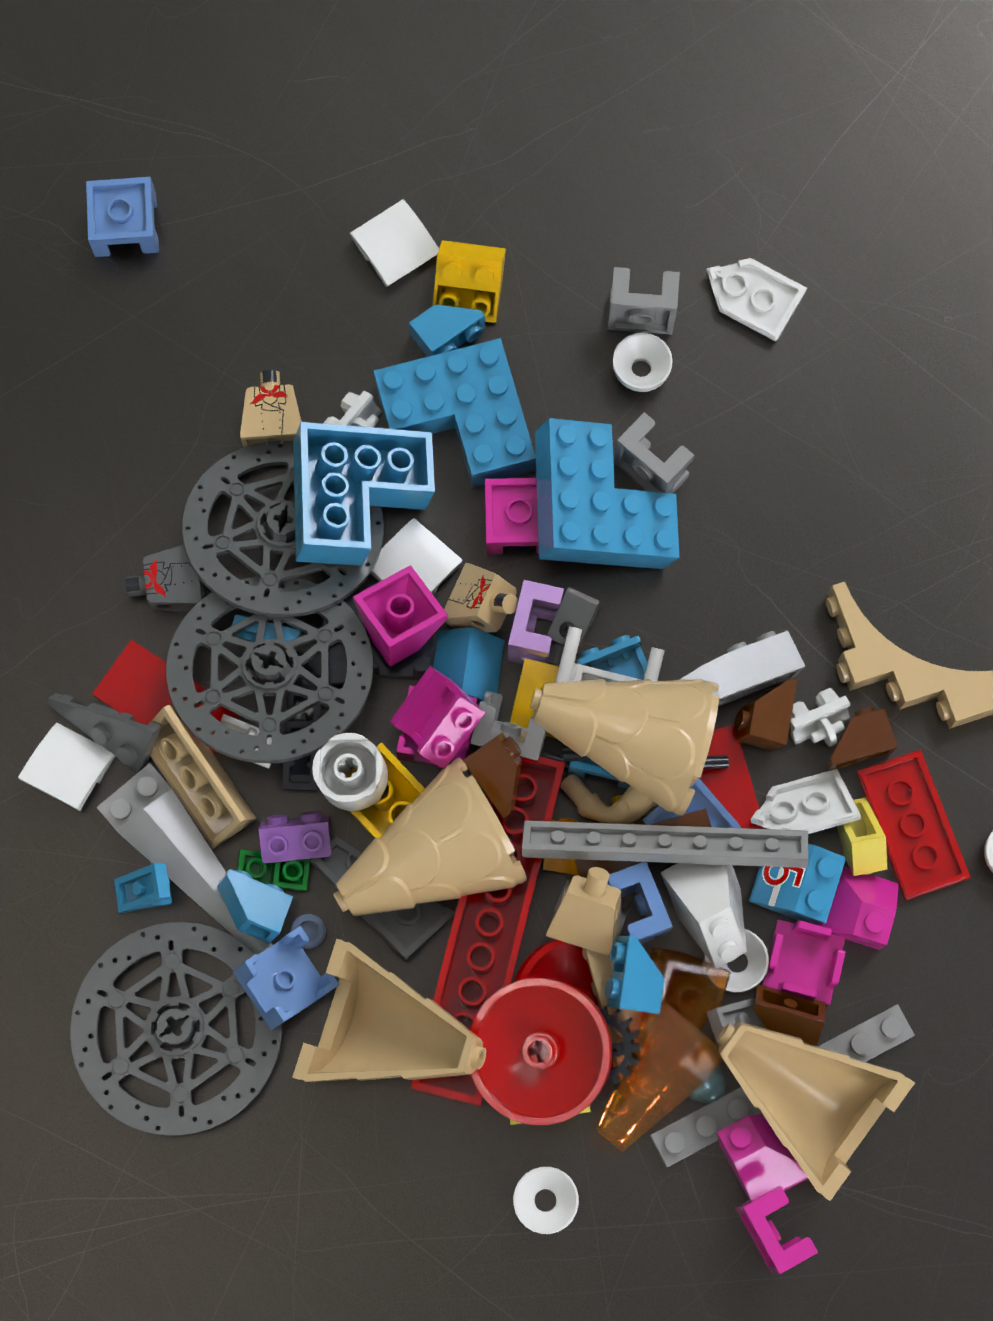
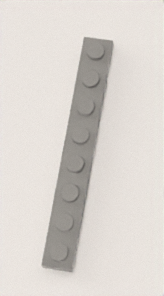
M524 821L522 857L808 868V831Z
M897 1004L818 1047L847 1054L852 1059L867 1062L914 1037L915 1034ZM742 1087L651 1134L650 1137L667 1168L718 1141V1131L746 1116L762 1114L759 1107L753 1106Z

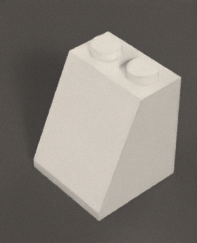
M677 863L661 872L678 919L716 969L747 952L741 888L733 865Z

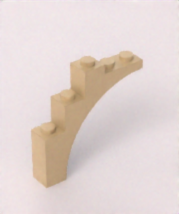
M845 582L832 585L827 594L826 606L830 616H836L840 627L837 629V634L842 647L848 648L847 651L841 654L836 668L841 682H847L850 691L888 679L889 682L886 683L888 695L892 702H897L899 710L938 698V702H936L938 714L942 721H947L949 729L993 715V670L964 671L949 669L931 664L907 653L885 638L868 621L852 598Z

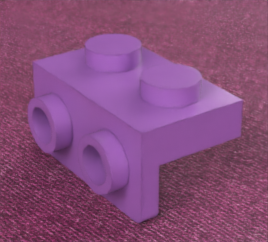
M321 811L301 813V818L287 819V815L284 814L266 817L267 822H261L258 829L263 863L329 857L332 853L330 815L322 816Z

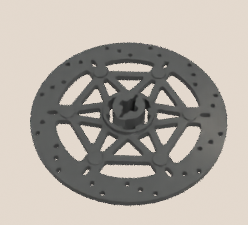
M270 441L268 444L266 442L253 444L223 457L212 465L195 484L188 497L183 514L182 533L184 547L188 560L199 579L208 589L225 602L244 611L262 616H304L328 609L340 603L354 593L369 577L382 549L384 536L382 509L379 506H370L371 550L363 566L312 563L285 571L291 555H296L295 502L285 500L290 487L294 485L293 441H284V443H281V441ZM276 465L288 466L287 473L247 485L238 480L242 475L259 468ZM282 485L274 501L256 492ZM221 494H225L231 499V504L222 534L210 536L208 534V522L212 507ZM245 498H249L264 507L259 512H255ZM241 508L252 522L233 530L232 527L237 509ZM263 522H267V537L264 526L262 525ZM250 532L255 533V540L233 541ZM262 548L263 565L259 566L242 553L241 550ZM227 553L231 554L260 577L258 586L249 585L236 578L225 569L217 557ZM271 553L282 554L275 571L270 570ZM324 571L330 576L326 581L307 589L289 592L279 590L280 582L314 572ZM268 591V592H269V596L265 598V597H264L265 592Z
M260 577L244 578L241 581L252 586H258ZM293 578L280 582L279 590L283 592L298 591L318 584L301 578ZM268 591L265 592V595H264L265 598L268 597V594H269ZM213 592L198 602L182 620L173 636L167 655L166 678L169 695L174 709L186 728L202 743L218 753L253 763H281L309 756L321 749L335 735L345 733L359 716L366 703L373 678L372 649L360 619L344 601L328 609L316 612L328 622L327 625L320 629H316L294 617H270L254 614L224 631H219L213 628L212 625L237 607L231 604L228 605L229 603L219 598ZM268 621L274 622L276 639H264ZM286 623L307 635L285 641L281 624ZM259 624L255 642L233 637L241 631ZM312 642L317 643L302 656H298L294 650ZM338 642L343 644L347 657V674L341 689L329 685L328 649ZM228 644L245 649L246 651L239 658L226 649L224 645ZM204 646L211 650V687L198 693L193 682V662L198 647ZM317 654H321V678L315 677L302 667ZM222 656L235 665L237 669L222 681H219V657ZM247 667L251 669V671L254 673V676L251 674L250 670L247 671ZM299 677H302L317 688V690H309L294 684ZM238 679H242L246 685L245 687L223 693L226 688ZM285 693L307 698V700L291 709L281 712ZM255 694L258 712L254 713L232 701ZM264 696H276L272 715L266 714ZM336 700H340L344 702V704L336 702ZM321 704L329 708L325 715L308 727L290 734L282 735L280 733V725L311 707ZM222 706L258 724L259 734L248 735L233 730L211 715V711ZM269 737L272 738V743L270 745L267 744V739Z
M190 922L156 924L140 929L119 940L89 970L74 1002L70 1023V1041L74 1063L83 1084L94 1100L107 1113L120 1122L143 1132L156 1135L181 1136L200 1133L227 1122L239 1114L257 1097L268 1081L279 1055L282 1040V1024L271 1031L265 1021H260L262 1016L254 1004L255 1037L251 1049H246L238 1044L235 1000L246 992L234 973L230 978L222 982L183 964V951L186 949L209 954L221 960L233 971L255 955L235 937L203 924ZM170 941H173L174 949L172 951H170L169 949ZM161 953L162 965L126 991H121L114 987V982L132 964L150 954ZM171 973H176L181 992L180 996L168 997ZM189 974L209 983L213 988L190 998L185 975ZM162 977L159 1001L136 996V993L157 978ZM100 990H103L107 992L108 995L106 997H103L99 995L98 992ZM222 994L223 999L208 1014H205L200 1007V1003ZM133 1003L149 1007L151 1011L147 1019L143 1020L130 1011L127 1005ZM181 1004L191 1007L190 1009H187L185 1011L180 1009H169L165 1011L161 1016L159 1015V1013L168 1006H170L171 1008L181 1007ZM103 1007H108L115 1011L117 1057L109 1063L103 1061L98 1041L99 1015ZM225 1007L228 1008L229 1038H225L209 1026L210 1022ZM125 1017L144 1030L128 1048H125ZM173 1020L179 1023L184 1022L180 1027L182 1033L179 1036L175 1033L169 1034L173 1029L171 1025ZM200 1021L199 1032H196V1025ZM154 1023L157 1024V1030L155 1031V1033L153 1032ZM210 1035L227 1049L225 1053L203 1048L202 1045L206 1037ZM192 1040L195 1041L189 1048L184 1050L183 1048H172L171 1052L163 1049L164 1046L169 1044L181 1047L189 1044ZM148 1041L153 1049V1053L131 1062L130 1057ZM195 1054L218 1060L215 1065L197 1078H191ZM159 1058H163L168 1081L163 1082L142 1072L140 1068ZM184 1058L183 1082L178 1084L172 1061ZM246 1059H251L256 1064L254 1066L246 1063ZM229 1064L240 1069L238 1077L220 1094L197 1105L192 1103L191 1091ZM111 1072L112 1076L104 1081L103 1077ZM129 1074L169 1092L170 1106L163 1108L144 1103L123 1090L119 1082ZM252 1088L255 1089L254 1093H251ZM180 1106L184 1107L183 1117L180 1116ZM146 1116H149L148 1121L145 1120ZM209 1120H212L211 1125L208 1124Z

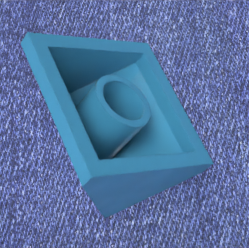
M473 627L438 631L433 668L453 680L468 696L477 698V704H480L481 701H484L486 691L498 693L505 640Z

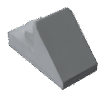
M755 998L718 1007L706 1012L716 1040L728 1023L733 1026L737 1022H742L766 1029L753 1009Z

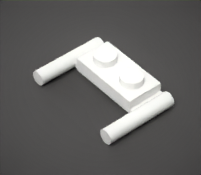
M569 626L556 682L604 679L607 683L641 680L574 663L582 629ZM651 647L644 680H658L665 650Z

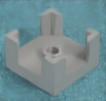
M614 267L610 293L608 330L672 335L678 306L680 272L665 271L662 280V295L629 293L630 269Z
M644 412L617 440L613 463L646 491L674 493L689 477L690 472L686 468L693 461L695 455L685 446H680L663 463L648 450L651 443L644 436L655 426V421Z
M486 691L484 701H481L479 704L485 715L474 728L470 744L483 746L503 732L506 738L511 736L516 741L522 751L519 756L538 761L547 731L533 722L534 714L530 718L528 728L511 722L497 721L503 696L499 693Z

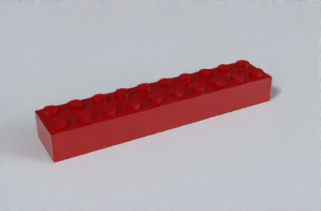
M520 756L522 767L515 809L505 818L502 817L487 794L485 795L515 850L514 857L517 861H520L527 880L513 888L464 895L459 898L433 1001L469 1030L482 1005L498 990L512 983L542 858L522 857L524 821H552L565 762L539 756L538 761ZM471 1074L412 1080L411 1089L414 1091L481 1107L483 1096L477 1089Z

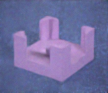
M523 580L508 642L509 662L523 665L526 658L548 664L545 659L549 655L552 639L549 636L534 633L537 618L553 622L561 604L563 588Z

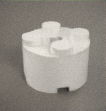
M356 733L338 734L329 739V742L315 754L312 767L313 777L318 788L329 803L343 810L358 811L375 805L380 801L387 786L388 769L378 748L367 738ZM350 767H355L357 772L353 773L352 777L347 778L344 773H349Z

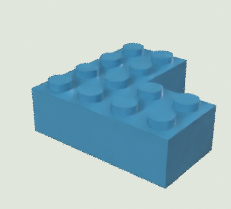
M501 338L374 370L375 385L387 428L432 432V434L455 428L472 488L485 485V479H505L535 472V452Z
M549 418L535 431L539 559L664 569L679 559L676 494L614 488L612 424Z
M300 422L293 440L296 562L363 566L371 550L370 506L426 510L435 493L432 432Z

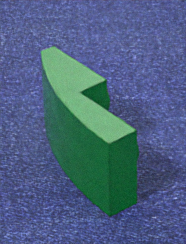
M240 849L238 851L236 870L247 872L254 880L265 885L273 884L288 891H307L310 859L263 863L261 852Z

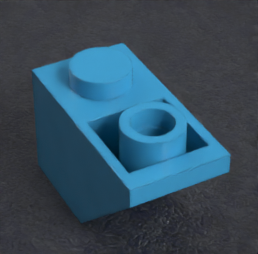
M435 304L409 322L410 336L427 357L456 350L464 342H472L480 337L484 331L483 329H485V315L481 310Z
M229 869L219 880L217 887L237 930L270 944L281 932L293 896L284 893L283 889L276 885H265L254 880L247 872Z
M617 936L610 953V961L613 963L612 975L608 979L605 988V996L608 999L607 1007L660 1014L665 978L636 937Z

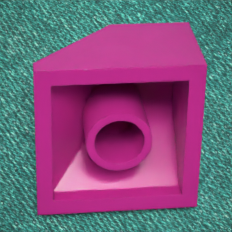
M411 565L353 596V601L372 643L390 667L419 651L448 618V614Z
M843 866L827 922L818 925L832 929V934L843 936L846 940L881 950L887 946L897 909L899 883L870 874L853 876L851 869Z
M763 1113L746 1116L717 1132L719 1147L750 1201L757 1199L778 1186H781L786 1191L808 1179L788 1148L782 1145Z

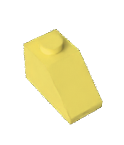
M866 797L855 799L853 801L861 814V819L837 826L844 857H846L853 876L868 875L877 871L887 870L886 836Z

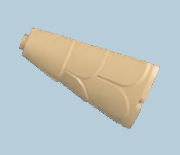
M604 679L544 683L541 690L535 688L530 709L535 710L533 722L581 757L587 756L618 780L626 782L666 811L683 816L695 794V790L690 787L698 780V777H701L709 752L719 704V696L712 693L713 691L718 692L719 685L718 683L703 679L668 681L645 679L607 683Z
M457 758L451 764H448L445 769H442L414 802L406 806L380 838L375 837L336 883L339 891L333 893L342 912L349 909L353 916L410 909L414 908L416 904L458 899L464 895L513 888L527 880L520 861H517L514 857L515 850L500 821L473 775L469 776L466 770L468 768L461 758Z
M336 939L326 973L339 978V985L336 988L318 1047L303 1043L292 1078L304 1080L305 1082L348 1079L364 1081L396 1077L416 1080L469 1075L483 1066L486 1059V1048L483 1047V1042L477 1035L436 1002L422 997L392 972L389 973L350 942Z
M737 1022L733 1026L728 1023L716 1040L720 1043L718 1052L753 1106L759 1107L782 1145L791 1152L816 1191L829 1201H831L851 1173L846 1162L886 1107L895 1112L915 1084V1082L900 1072L852 1059L847 1054L805 1044L798 1037L742 1022Z

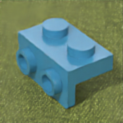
M629 635L613 640L610 647L600 651L598 647L588 649L579 655L580 658L576 660V664L644 680L648 663L641 649L640 637L630 638Z

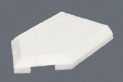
M752 258L740 260L738 263L723 267L719 265L707 268L706 270L719 312L775 342L780 337L807 290L801 284Z
M834 769L773 786L766 795V801L760 810H756L752 816L751 823L767 829L805 830L810 834L860 820L861 814L838 770Z

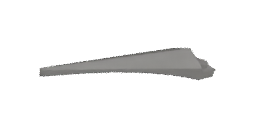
M151 763L97 806L98 810L115 830L152 864L166 863L168 878L236 939L246 945L255 955L257 953L260 954L273 945L237 930L217 887L219 880L225 875L226 871L173 789Z

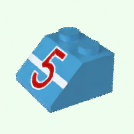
M808 844V868L760 866L749 902L795 920L815 925L825 924L846 857L816 845Z

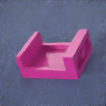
M430 666L390 722L416 742L419 746L417 751L420 755L445 769L485 715V712L453 680Z

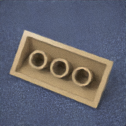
M173 705L163 707L152 720L161 724L162 727L150 756L212 849H215L257 818L210 748L186 728Z

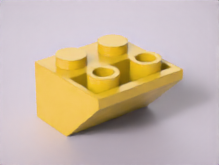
M442 240L437 253L433 306L436 304L481 310L485 315V322L496 323L506 249Z

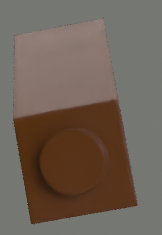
M792 678L786 680L743 706L738 711L734 722V727L737 729L735 740L771 751L787 745L797 680Z
M871 706L854 712L855 717H852L846 725L825 765L827 771L886 756L895 751L898 746L885 708L875 711L874 707Z
M502 732L466 757L463 762L499 813L505 818L515 809L522 767V759L519 755L522 751L511 736L506 738Z
M758 984L755 990L753 1009L766 1029L798 1037L805 1044L817 1046L825 1023L826 1003Z

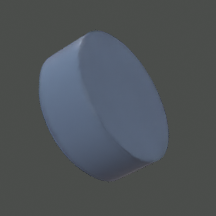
M304 914L293 922L291 931L301 926L309 938V942L302 947L304 950H313L323 944L326 938V927L318 916Z

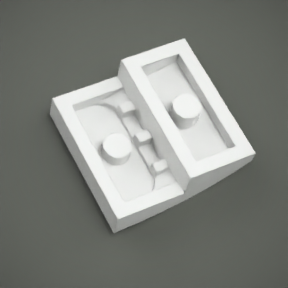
M404 199L349 233L365 260L370 261L385 287L430 260L439 251L438 246L422 222Z
M413 518L381 549L378 561L371 575L380 582L411 565L434 595L438 587L460 568L463 560Z
M56 723L38 745L18 778L80 811L95 784H100L115 755L103 746Z

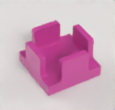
M777 919L768 952L769 966L761 985L826 1003V1006H829L834 987L838 985L846 953V951H843L845 937L832 934V929L799 920L796 923H790Z

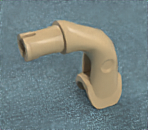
M576 774L566 777L560 785V788L577 806L576 810L579 815L601 823L632 824L646 815L652 807L658 806V804L632 786L624 792L616 803L609 806L597 793L593 794Z

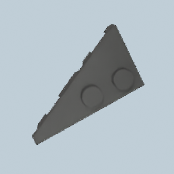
M55 693L47 699V705L86 733L95 743L114 754L123 764L128 765L137 773L147 766L162 727L161 724L155 721L148 725L135 722L134 715L119 713L115 709L93 702L87 707L76 704L75 697L67 694Z

